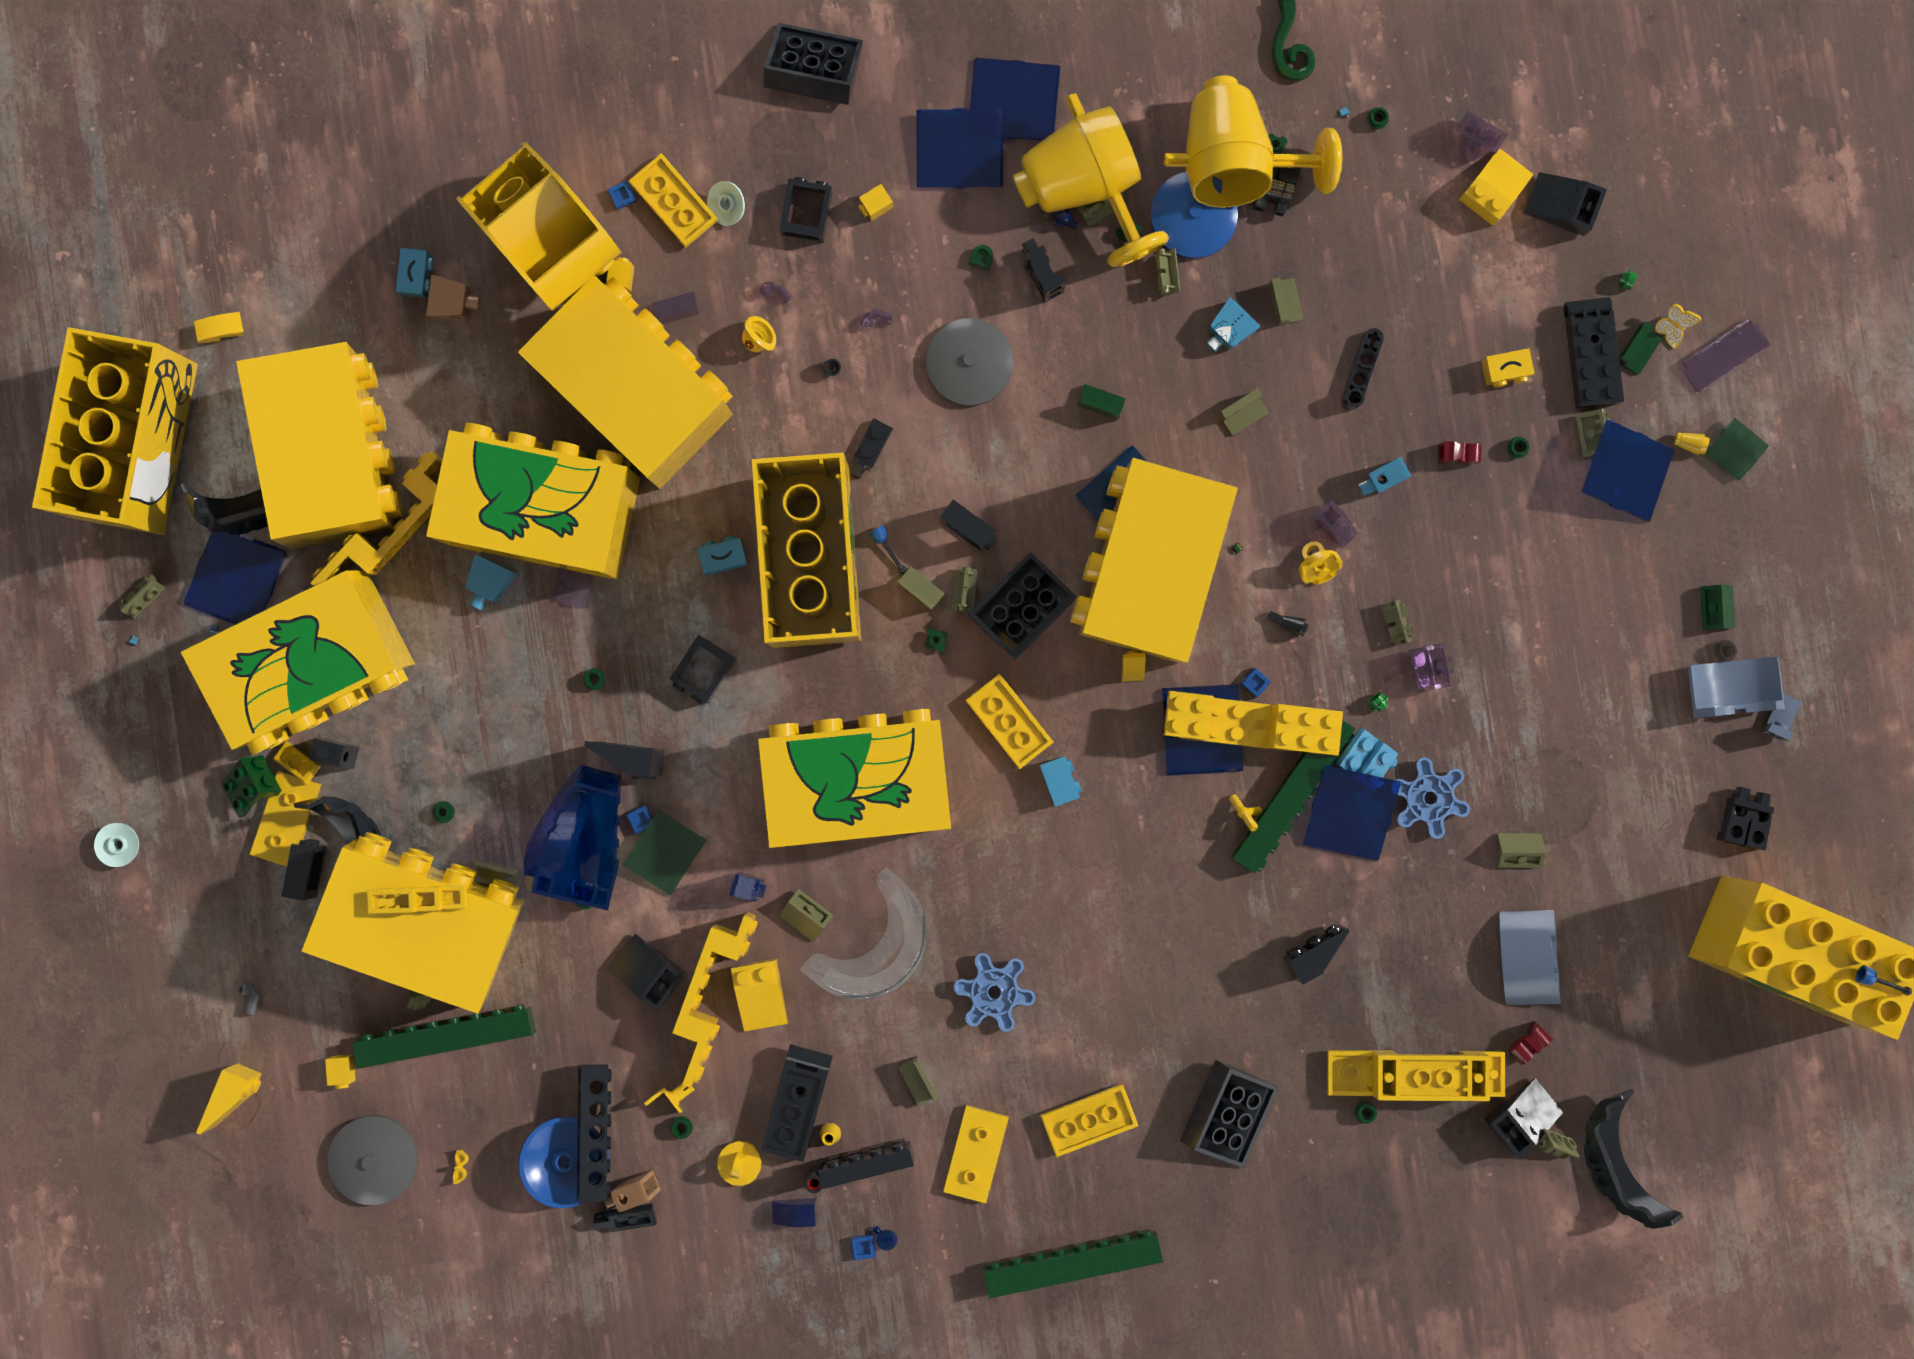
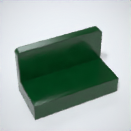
M1647 321L1638 326L1619 356L1620 365L1636 375L1641 373L1662 340L1661 337L1651 332L1653 325Z
M1085 384L1077 406L1118 420L1126 398Z
M1733 585L1700 586L1703 630L1734 629Z

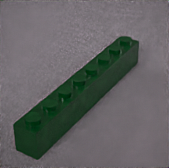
M1342 720L1339 756L1309 752L1302 753L1262 811V814L1255 821L1258 828L1255 831L1249 830L1232 854L1231 858L1254 874L1257 871L1261 872L1267 864L1266 857L1269 853L1273 854L1280 845L1278 840L1282 834L1286 836L1292 828L1290 823L1293 818H1298L1305 809L1303 804L1307 798L1309 800L1312 799L1317 792L1315 787L1318 782H1323L1330 773L1327 769L1332 762L1334 764L1342 755L1340 751L1343 746H1348L1355 736L1352 734L1355 730L1354 727Z
M524 1004L512 1006L511 1011L503 1012V1008L489 1011L490 1015L481 1016L480 1012L467 1015L468 1019L460 1020L459 1017L446 1019V1023L438 1024V1021L424 1023V1027L417 1029L416 1025L403 1027V1031L396 1033L394 1029L381 1031L380 1036L373 1037L372 1033L360 1035L359 1040L352 1043L356 1067L360 1069L532 1036L536 1033L532 1007L525 1008Z
M1147 1229L1138 1232L1139 1235L1130 1236V1234H1122L1117 1236L1115 1240L1108 1241L1107 1238L1096 1240L1095 1244L1091 1245L1079 1243L1074 1245V1248L1067 1250L1064 1247L1053 1249L1052 1253L1043 1254V1252L1032 1253L1028 1258L1022 1259L1020 1256L1008 1259L1009 1262H989L987 1266L983 1267L988 1297L990 1299L1163 1263L1157 1233Z

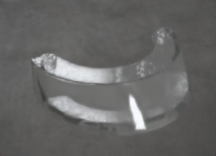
M888 865L880 872L876 882L888 907L887 928L877 946L865 955L854 959H836L822 953H816L800 969L812 981L831 994L857 1000L873 999L885 995L904 984L917 969L922 959L927 939V925L923 908L911 888Z

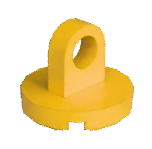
M1309 542L1303 547L1302 555L1304 561L1298 570L1300 578L1304 583L1312 582L1313 585L1325 583L1337 575L1336 571L1338 569L1341 570L1342 560L1337 552L1325 550L1319 542ZM1312 550H1318V551H1319V552L1314 553V554H1312V555L1309 556V553H1310Z
M737 1140L729 1143L722 1149L718 1157L717 1167L719 1174L726 1182L731 1185L743 1186L750 1184L756 1179L761 1170L762 1159L753 1144Z

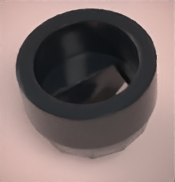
M834 358L825 360L823 363L824 373L828 376L839 374L841 370L840 362ZM829 364L830 366L836 368L835 371H832L831 369L827 368L826 365Z

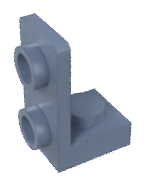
M1784 693L1785 709L1772 710L1762 730V733L1782 742L1790 740L1793 732L1789 731L1801 705V701Z

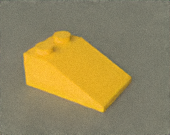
M1499 148L1459 200L1494 226L1515 201L1533 176V173Z
M777 958L733 966L731 973L744 1032L788 1024Z
M238 1063L223 1069L196 1133L202 1134L216 1127L253 1093H256L261 1085L259 1079L262 1073Z

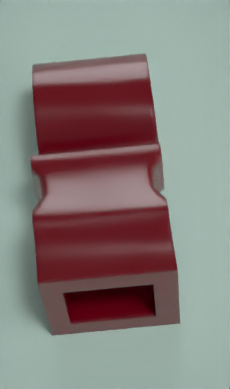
M1444 441L1438 444V464L1450 463L1455 460L1460 464L1481 463L1482 445Z
M1535 1021L1529 1028L1531 1034L1519 1037L1508 1050L1511 1055H1514L1519 1060L1518 1062L1521 1065L1530 1061L1535 1053H1540V1050L1547 1047L1553 1040Z

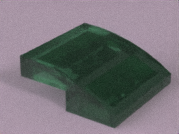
M1734 418L1706 450V454L1740 481L1763 455L1769 445L1738 419Z

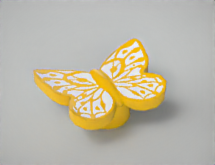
M1673 304L1668 310L1669 317L1660 319L1655 326V330L1659 334H1666V341L1672 348L1676 349L1682 341L1683 331L1686 327L1696 325L1701 321V317L1691 311L1684 312L1680 305Z

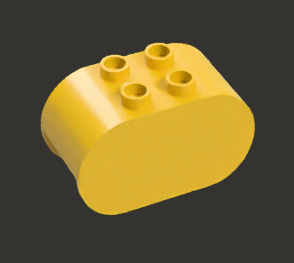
M524 141L521 143L523 146L466 195L462 198L458 196L456 199L551 311H553L559 305L566 304L579 288L593 276L605 273L611 267L613 260L621 254V251L563 179Z

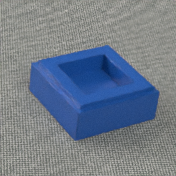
M627 180L607 189L617 211L637 202Z
M1254 667L1240 685L1255 698H1258L1271 681Z
M647 805L626 814L635 834L656 825Z
M873 1234L851 1237L853 1260L876 1257Z

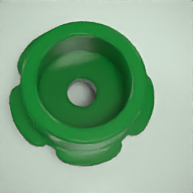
M1632 269L1629 272L1624 271L1619 280L1622 290L1624 288L1631 290L1638 274L1632 272Z
M1382 692L1374 695L1368 702L1372 708L1371 711L1377 710L1380 712L1388 705V696H1384Z

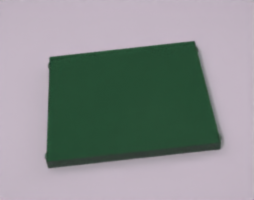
M657 810L622 865L671 895L701 850L706 839L666 815L662 810Z

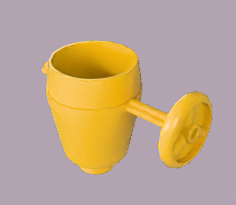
M1226 75L1216 76L1207 80L1203 85V90L1192 100L1186 153H1165L1164 155L1165 166L1185 167L1192 195L1199 203L1220 208L1241 206L1263 197L1271 189L1273 167L1312 168L1314 184L1317 190L1326 195L1332 193L1337 187L1342 170V145L1340 137L1334 128H1324L1318 134L1313 154H1273V147L1253 94L1247 87L1238 84L1236 78ZM1213 176L1222 181L1221 194L1214 188Z
M1077 93L1069 95L1065 98L1073 120L1067 122L1029 150L1021 160L1023 171L1012 175L1025 207L1028 208L1038 203L1040 208L1048 213L1109 199L1128 244L1111 253L1107 262L1111 267L1123 266L1158 250L1168 242L1169 237L1166 232L1158 231L1140 238L1122 198L1121 192L1140 181L1141 174L1132 147L1115 111L1111 106L1085 114Z

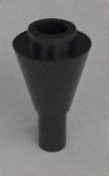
M1270 611L1267 618L1280 624L1281 627L1297 639L1299 635H1305L1309 625L1305 623V618L1282 616Z

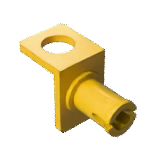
M683 1083L672 1091H667L663 1087L646 1100L644 1105L647 1106L662 1093H665L677 1111L681 1113L682 1110L678 1106L680 1105L679 1102L695 1090L693 1087H688L683 1091L686 1086L682 1085Z

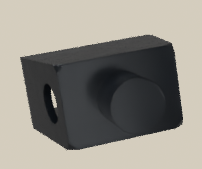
M317 737L314 738L309 760L340 768H354L360 747ZM347 752L346 759L343 761L344 754Z

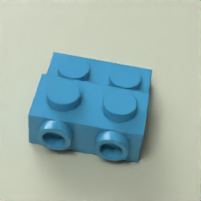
M1360 727L1336 764L1364 786L1375 790L1376 787H1380L1384 783V775L1387 770L1395 767L1398 753Z

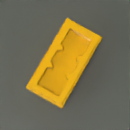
M288 741L283 744L273 758L306 784H309L321 768L319 764L309 760L306 754Z

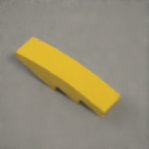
M467 885L367 890L368 914L468 908Z

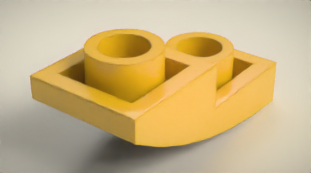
M240 312L220 314L194 321L197 343L218 342L222 337L243 336Z
M1132 650L1123 654L1122 682L1144 681L1145 653Z

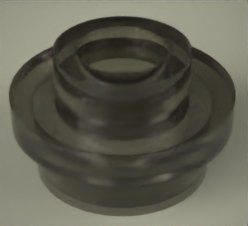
M1729 640L1719 641L1714 647V655L1719 661L1729 662L1736 656V646ZM1723 647L1727 649L1726 655L1722 654L1721 650Z

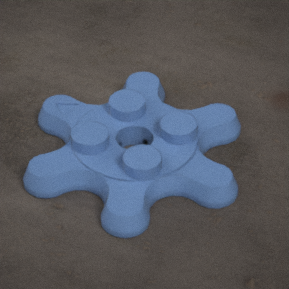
M1420 758L1416 763L1418 775L1414 781L1407 782L1403 779H1396L1391 784L1393 793L1403 796L1407 801V807L1398 815L1397 821L1401 827L1407 828L1412 826L1415 821L1423 820L1428 825L1429 835L1432 838L1439 839L1445 834L1443 822L1446 816L1454 814L1458 817H1466L1470 812L1468 803L1458 800L1454 795L1455 787L1462 783L1464 774L1460 769H1452L1446 775L1438 776L1433 771L1432 761L1428 758ZM1428 792H1432L1435 795V801L1432 804L1425 803L1424 797Z
M980 953L975 957V965L978 969L976 978L973 980L959 979L954 984V990L958 995L968 996L973 1002L971 1010L966 1014V1022L968 1025L975 1027L981 1023L983 1018L992 1016L997 1020L998 1026L1002 1031H1011L1015 1024L1011 1015L1013 1007L1019 1004L1030 1006L1035 1002L1034 992L1029 989H1021L1016 982L1018 975L1023 971V962L1020 959L1014 958L1004 968L998 969L992 965L989 955ZM992 986L999 987L1001 990L1000 996L997 998L990 997L988 994L989 988Z

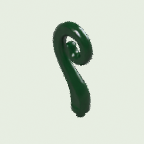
M1277 0L1281 19L1272 43V60L1276 70L1282 77L1290 81H1302L1309 77L1315 68V54L1309 46L1295 44L1287 51L1288 62L1294 63L1296 55L1303 54L1306 58V63L1298 70L1292 69L1286 64L1283 56V46L1295 20L1296 1Z

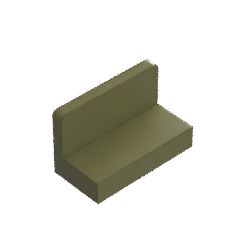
M1280 277L1271 279L1268 285L1278 326L1302 321L1304 317L1295 279L1281 280Z
M1258 388L1218 414L1232 436L1269 413L1260 399L1263 395Z
M912 566L897 581L898 585L931 611L945 595L942 590Z
M1498 833L1497 839L1500 847L1497 858L1498 867H1543L1546 849L1540 833Z
M482 859L475 860L474 865L477 866L475 882L490 885L494 879H500L519 887L523 870Z
M798 889L781 911L779 917L814 942L833 917V914Z
M918 1056L898 1066L918 1106L932 1099L934 1101L938 1099V1093Z

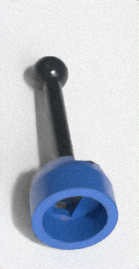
M881 525L869 533L868 536L873 542L882 543L897 565L898 572L904 574L906 567L901 565L886 543L887 532L884 526Z
M1862 965L1856 973V981L1860 984L1869 986L1878 982L1902 991L1906 996L1912 994V989L1908 986L1901 987L1877 978L1876 971L1871 967Z

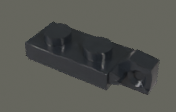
M873 418L854 455L852 463L856 464L852 471L853 476L860 479L865 469L870 471L874 467L893 431L892 427Z
M653 1203L639 1205L619 1212L617 1209L607 1210L594 1214L593 1219L595 1230L608 1228L612 1229L613 1232L655 1226L657 1224Z

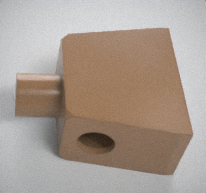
M431 275L426 314L429 319L433 321L466 319L468 309H480L481 298L470 296V288L467 285Z
M653 1170L617 1185L611 1191V1194L607 1195V1199L604 1201L608 1209L616 1207L619 1212L649 1202L661 1191Z

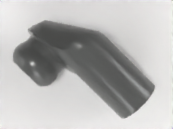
M242 983L238 987V992L247 999L244 1013L255 1015L260 994L252 983Z

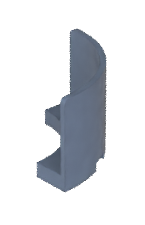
M1778 657L1688 666L1694 718L1741 713V709L1744 708L1745 713L1785 709Z
M1554 910L1501 912L1500 940L1506 1004H1561Z

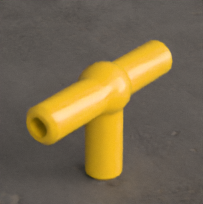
M1231 795L1229 800L1237 810L1238 816L1243 819L1250 831H1255L1258 825L1251 816L1261 815V807H1244L1237 795Z

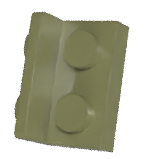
M1604 409L1576 414L1583 458L1613 453L1612 448L1616 447L1614 435H1610L1608 426H1612L1610 414L1606 413Z

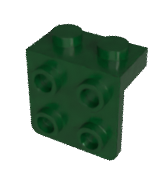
M263 755L240 758L222 782L223 790L239 818L245 817L259 798L278 796L282 791Z

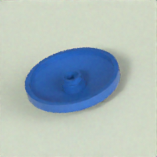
M1186 172L1171 177L1159 188L1150 211L1153 233L1164 231L1168 234L1169 240L1163 247L1166 250L1176 248V255L1185 259H1202L1220 251L1231 239L1238 220L1237 206L1220 208L1199 203L1192 195ZM1213 176L1214 188L1221 194L1222 181Z
M557 1117L543 1122L527 1136L520 1150L518 1170L523 1186L534 1199L549 1207L570 1208L584 1203L576 1200L577 1118ZM594 1127L589 1131L591 1138H596L600 1134ZM593 1149L589 1153L591 1161H596L600 1156L598 1149ZM592 1172L589 1175L588 1180L590 1184L598 1182V1172Z

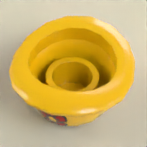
M748 317L745 320V329L742 332V342L745 347L752 352H761L764 349L772 351L776 345V334L772 326L761 317Z

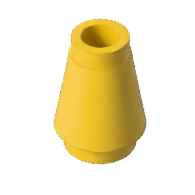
M1678 432L1674 445L1693 454L1704 455L1710 438L1705 437V434Z
M827 1123L821 1127L819 1137L825 1145H834L841 1138V1130L836 1124ZM830 1134L833 1138L829 1140L826 1138V1135Z

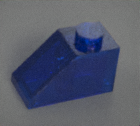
M738 872L735 874L729 896L757 902L760 897L764 898L767 885H764L765 879Z
M816 1198L773 1200V1224L788 1227L816 1226Z

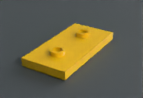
M662 153L628 181L685 248L719 221Z
M1000 673L965 700L1019 770L1054 743Z
M278 771L275 779L282 791L278 796L268 798L250 855L287 867L291 844L299 843L300 840L304 839L313 812L308 809L295 808L293 803L317 798L322 784L313 781L306 784L295 775Z
M1123 1083L1040 1114L1056 1157L1138 1127Z
M966 1105L943 1192L982 1203L987 1202L1009 1116Z

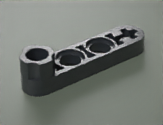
M1377 328L1369 329L1362 337L1341 398L1342 406L1346 410H1355L1364 402L1365 393L1384 340L1383 333ZM1375 334V338L1378 341L1373 343L1371 349H1364L1363 347L1367 348L1371 341L1368 336ZM1362 354H1369L1372 359L1371 364H1362L1360 356ZM1355 374L1363 375L1365 379L1363 385L1359 386L1354 383L1353 377ZM1353 393H1356L1354 400H1356L1357 403L1353 404L1349 401V397Z

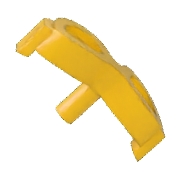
M457 1150L455 1154L457 1166L454 1167L453 1184H459L467 1176V1171L463 1168V1165L468 1162L469 1158L463 1150Z

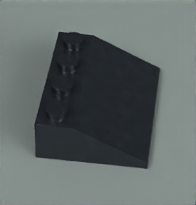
M778 23L764 66L763 87L849 105L863 40Z
M1030 552L968 615L990 638L1016 660L1078 597Z
M585 741L584 746L624 773L633 775L632 779L646 781L655 780L656 776H662L665 756L664 749L601 741Z
M1215 1060L1180 1141L1194 1151L1244 1168L1279 1087L1231 1065Z

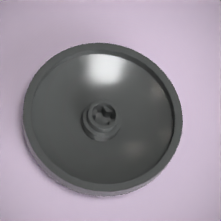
M974 318L959 319L944 326L932 339L926 357L927 373L935 390L946 400L962 406L982 405L995 399L1007 386L1013 370L1012 349L1005 335L991 323Z
M383 1115L363 1116L345 1125L333 1139L328 1153V1170L336 1188L348 1199L363 1205H380L397 1198L409 1187L418 1167V1150L410 1132L400 1122Z

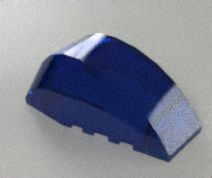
M580 765L569 776L545 811L527 844L524 858V881L529 893L608 911L619 868V859H617V848H619L617 827L620 826L618 805L621 802V775Z

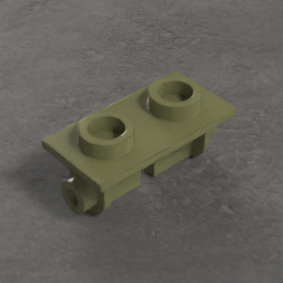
M1109 199L1082 205L1078 208L1088 227L1114 213Z
M1176 248L1167 251L1165 249L1156 250L1154 256L1157 269L1160 272L1158 273V290H1161L1162 296L1180 292Z
M956 567L952 611L970 613L974 609L978 569Z
M152 574L145 576L136 586L138 592L136 593L132 590L121 600L119 605L120 611L135 619L166 587L156 582L157 579Z
M1400 600L1394 601V606L1392 602L1383 604L1384 609H1382L1386 623L1395 621L1396 626L1388 628L1392 643L1394 642L1395 646L1404 644L1403 639H1405L1406 643L1412 642L1411 637L1414 636L1411 625H1407L1406 606L1404 603L1401 604Z
M411 990L406 1008H413L414 1011L424 1009L430 1003L431 997Z
M1543 1129L1546 1136L1537 1143L1540 1151L1551 1152L1552 1155L1561 1159H1567L1569 1156L1580 1157L1576 1150L1577 1146L1570 1137Z

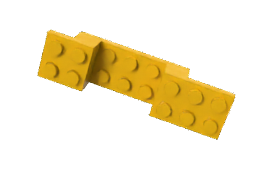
M433 451L430 453L426 452L418 460L420 464L414 470L411 468L403 476L404 481L402 485L422 502L420 504L415 503L408 511L410 515L405 521L401 519L393 527L395 531L390 537L385 536L379 542V549L363 535L357 533L354 536L352 534L349 535L342 543L344 547L339 552H333L327 559L329 563L325 568L320 567L313 574L314 580L311 584L316 586L342 573L353 561L368 574L377 575L431 516L437 483L430 476L440 467L443 459Z
M1168 691L1164 726L1165 736L1282 751H1301L1339 756L1343 711L1284 704H1261L1213 698L1214 696Z
M748 912L744 915L738 932L715 924L711 927L673 1030V1034L698 1042L682 1084L686 1087L691 1088L694 1083L698 1084L699 1080H701L705 1069L702 1063L706 1062L713 1047L709 1045L710 1041L716 1038L720 1025H717L719 1018L696 1010L699 1008L703 998L700 995L701 989L704 990L711 976L707 974L708 970L712 966L714 967L718 954L736 961L741 956L744 957L747 954L751 943L747 941L748 937L754 934L758 921H755V914Z
M1327 1050V1095L1373 1096L1377 1100L1490 1101V1097H1505V1052L1459 1051V1055L1398 1054L1393 1050Z

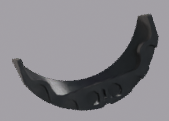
M186 482L181 483L193 518L209 531L214 533L218 531L227 532L228 535H241L268 527L261 488L239 497L216 499L202 496L194 492Z
M322 796L293 803L295 808L308 809L326 818L338 830L346 845L358 839L359 836L364 837L366 832L382 836L373 819L368 817L359 806L346 800Z
M1633 1088L1603 1099L1597 1104L1584 1131L1586 1132V1144L1584 1145L1585 1159L1595 1185L1601 1194L1607 1196L1616 1206L1615 1209L1624 1216L1628 1215L1636 1221L1643 1223L1644 1227L1657 1229L1673 1226L1684 1218L1683 1214L1663 1205L1647 1193L1630 1172L1622 1154L1619 1141V1122L1626 1102L1634 1093Z

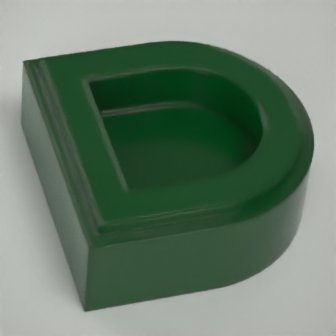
M986 245L976 246L972 251L969 265L989 271L993 261L992 250Z

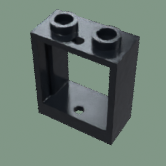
M801 177L788 179L780 224L781 235L824 243L833 194L832 186H829L824 181H816V183L807 182V179ZM794 189L825 194L819 228L788 223Z
M954 499L940 516L941 523L981 552L984 549L989 551L996 541V530Z
M698 635L670 677V680L674 681L672 686L682 692L685 689L692 693L691 698L700 704L704 701L710 703L737 661V658L701 635ZM699 646L726 662L706 694L679 678Z
M307 839L291 844L281 897L302 901L317 898L327 847L326 845H321L320 840Z

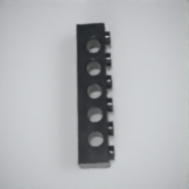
M578 1064L576 1195L578 1202L606 1201L607 1195H610V1182H607V1173H610L611 1161L607 1159V1150L611 1149V1137L607 1136V1127H611V1114H608V1105H611L612 1097L611 1091H608V1082L612 1080V1070L608 1069V1064ZM597 1080L601 1086L600 1090L597 1093H592L590 1091V1084ZM597 1103L600 1106V1112L592 1116L589 1112L590 1106ZM593 1126H598L600 1129V1134L596 1138H591L589 1135V1131ZM593 1149H598L600 1152V1156L596 1161L589 1159V1153ZM592 1172H598V1182L590 1184L588 1180L589 1175Z

